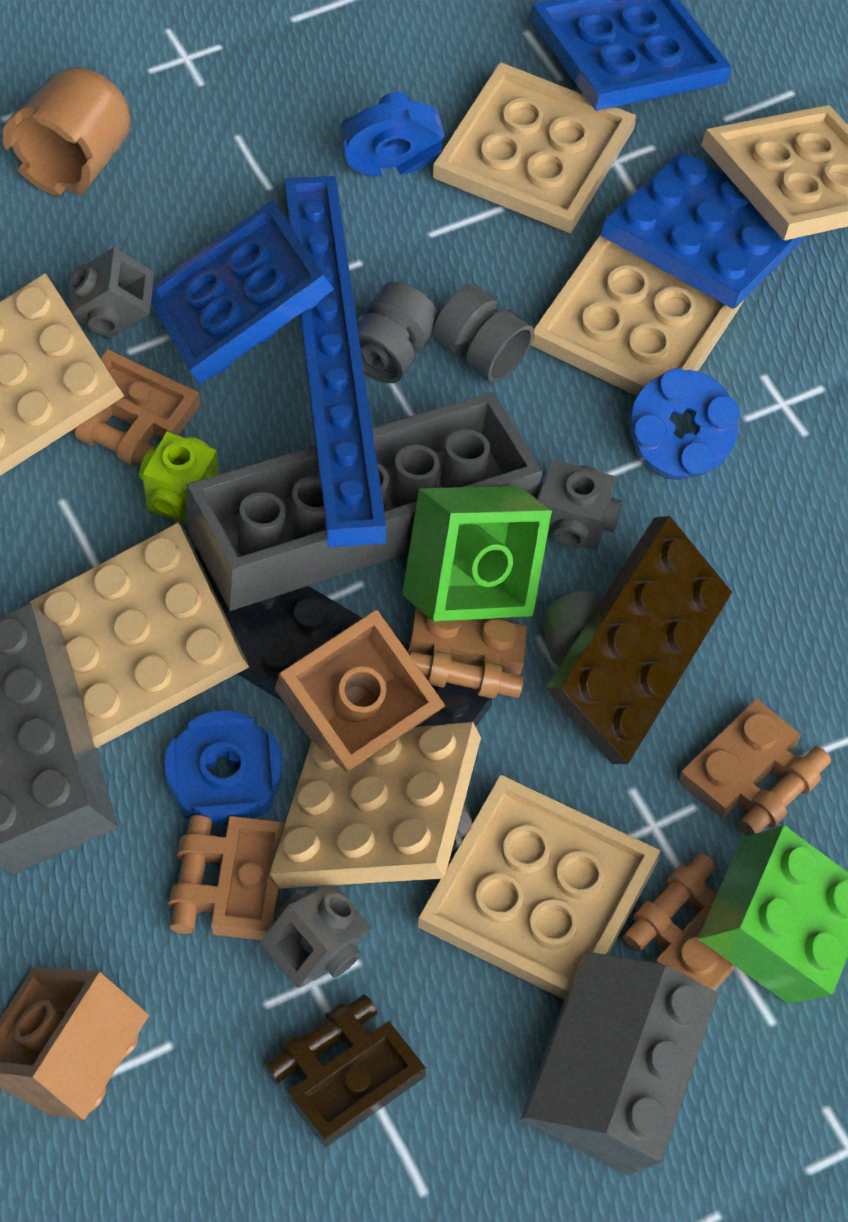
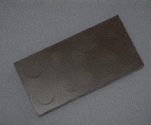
M670 516L653 518L545 688L612 764H629L732 594L729 587Z

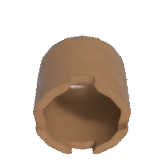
M69 67L52 75L8 119L3 127V145L6 150L12 146L16 156L23 163L18 168L19 173L36 188L60 197L64 191L76 192L77 195H82L127 138L130 131V110L124 95L103 74L90 68Z

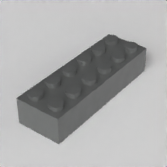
M490 392L372 428L386 521V544L327 547L315 446L187 484L185 527L229 611L409 554L419 488L520 486L537 499L543 471L494 393Z

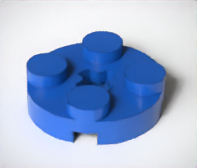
M393 92L384 95L379 100V104L345 119L340 125L347 164L355 171L368 176L382 177L380 168L397 167L399 174L415 172L432 163L443 150L441 140L442 138L445 139L440 114L427 104L410 101L409 96L403 92Z
M671 369L651 380L637 394L628 414V431L631 429V439L635 445L634 450L639 460L654 473L673 480L698 477L717 468L731 453L738 434L739 407L736 401L729 396L726 389L712 377L694 370ZM687 412L693 417L692 423L696 426V433L694 435L687 432L682 438H679L673 434L676 425L669 419L672 413L680 416Z
M219 710L197 716L187 723L188 729L182 732L176 741L173 737L167 747L164 759L166 784L172 799L178 804L182 815L189 820L191 816L201 815L210 818L213 822L212 825L222 826L228 825L229 816L257 818L269 812L273 805V798L280 789L282 782L281 750L276 738L269 730L267 734L262 727L254 724L252 717L244 713ZM222 757L229 758L231 766H240L237 772L231 773V776L227 778H218L216 774H210L207 769L217 767V759Z

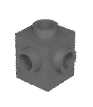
M113 247L91 262L80 265L73 272L69 281L70 299L68 308L78 322L87 326L93 332L109 339L124 329L134 326L150 314L155 272L116 247Z
M552 459L538 498L541 503L552 510L547 537L556 539L559 543L568 547H585L597 551L604 530L614 533L619 518L622 500L613 498L616 476L603 473L592 466H576Z
M328 885L312 894H309L305 889L301 890L287 900L278 912L279 918L259 943L297 988H300L327 973L336 978L347 971L361 956L357 946L372 927L358 913L353 903L335 885Z

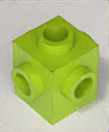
M166 432L157 449H149L145 454L139 470V478L143 480L147 510L185 524L187 484L220 475L217 450L210 448L200 439L194 437L183 438Z

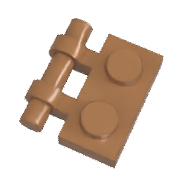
M107 349L101 360L124 394V397L71 431L75 432L77 440L89 446H94L98 443L116 452L118 460L135 466L138 463H142L149 449H157L148 444L154 435L163 439L166 432L179 436L201 405L200 392ZM113 415L132 424V426L125 433L106 423Z
M415 607L411 623L408 654L427 678L430 685L444 688L446 683L478 689L477 695L495 699L497 694L519 698L524 676L520 674L524 665L527 626L511 623L503 619L433 622Z
M756 698L681 771L679 783L722 819L739 804L748 812L738 822L739 828L745 835L750 836L762 832L766 827L774 828L787 815L786 807L800 793L808 794L821 781L820 773L831 763V758L819 746H814L804 757H795L790 752L797 746L801 734ZM771 770L781 778L770 791L761 790L756 786Z
M201 815L191 816L189 818L187 835H183L179 840L177 857L182 861L178 883L171 887L168 906L173 910L171 930L181 934L193 933L196 916L204 911L213 912L211 923L212 935L262 940L276 920L280 889L272 879L270 871L286 822L229 816L226 837L210 836L213 823L210 818ZM211 862L221 863L218 886L202 885L205 865Z
M698 853L687 866L679 865L667 878L669 886L653 903L646 901L633 915L635 923L623 935V940L636 952H641L651 940L655 941L665 949L656 959L655 963L667 965L716 991L734 971L736 966L698 940L717 895L704 883L716 870V865L708 856ZM687 903L698 914L682 931L672 923L671 918Z

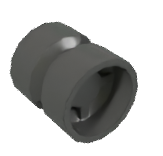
M389 282L380 289L369 304L366 314L358 319L357 327L365 375L383 383H396L400 381L415 361L418 351L423 349L430 340L439 312L433 302L421 291L401 282Z
M469 284L456 292L445 304L435 322L433 337L457 357L467 356L466 362L471 368L491 383H497L511 374L524 359L534 339V329L510 309L498 311L497 299L478 285Z

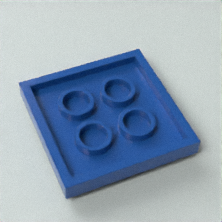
M549 0L532 4L530 21L595 111L728 83L731 71L730 64L680 0Z
M682 151L607 217L601 232L603 238L732 309H735L807 237L802 236L783 240L728 176L711 168L703 160L689 156Z
M271 200L155 283L152 290L151 304L187 368L201 385L213 375L225 371L234 360L258 343L269 340L278 329L296 316L314 308L334 288L275 202Z

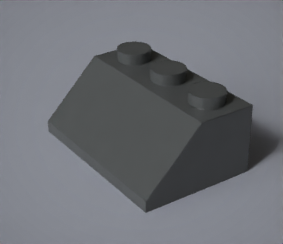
M592 952L583 953L520 1120L626 1175L661 1163L719 993L664 964Z

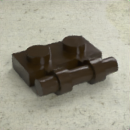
M365 994L347 1006L341 1002L325 1013L326 1020L302 1037L294 1034L280 1044L281 1051L263 1063L267 1074L275 1084H278L294 1072L302 1076L304 1080L288 1091V1100L324 1148L426 1077V1067L390 1021L370 1034L363 1028L362 1025L378 1014L373 1002ZM341 1040L347 1044L349 1049L323 1066L318 1060V1055Z

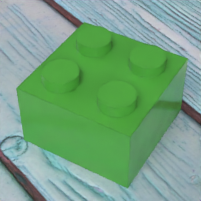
M520 486L419 488L402 595L433 622L533 616L552 510Z
M785 825L743 837L729 865L698 940L787 1004L833 995L848 958V872Z

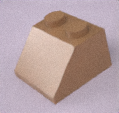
M378 610L370 613L282 671L275 686V691L306 735L346 773L445 707L443 701Z
M33 967L0 1017V1089L51 1116L85 1120L87 1115L103 1100L106 1093V1085L120 1062L134 1050L139 1038L138 1033L148 1019L149 1014L100 971Z

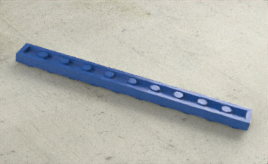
M336 176L284 178L288 222L334 288L314 308L299 314L327 547L386 544V521Z

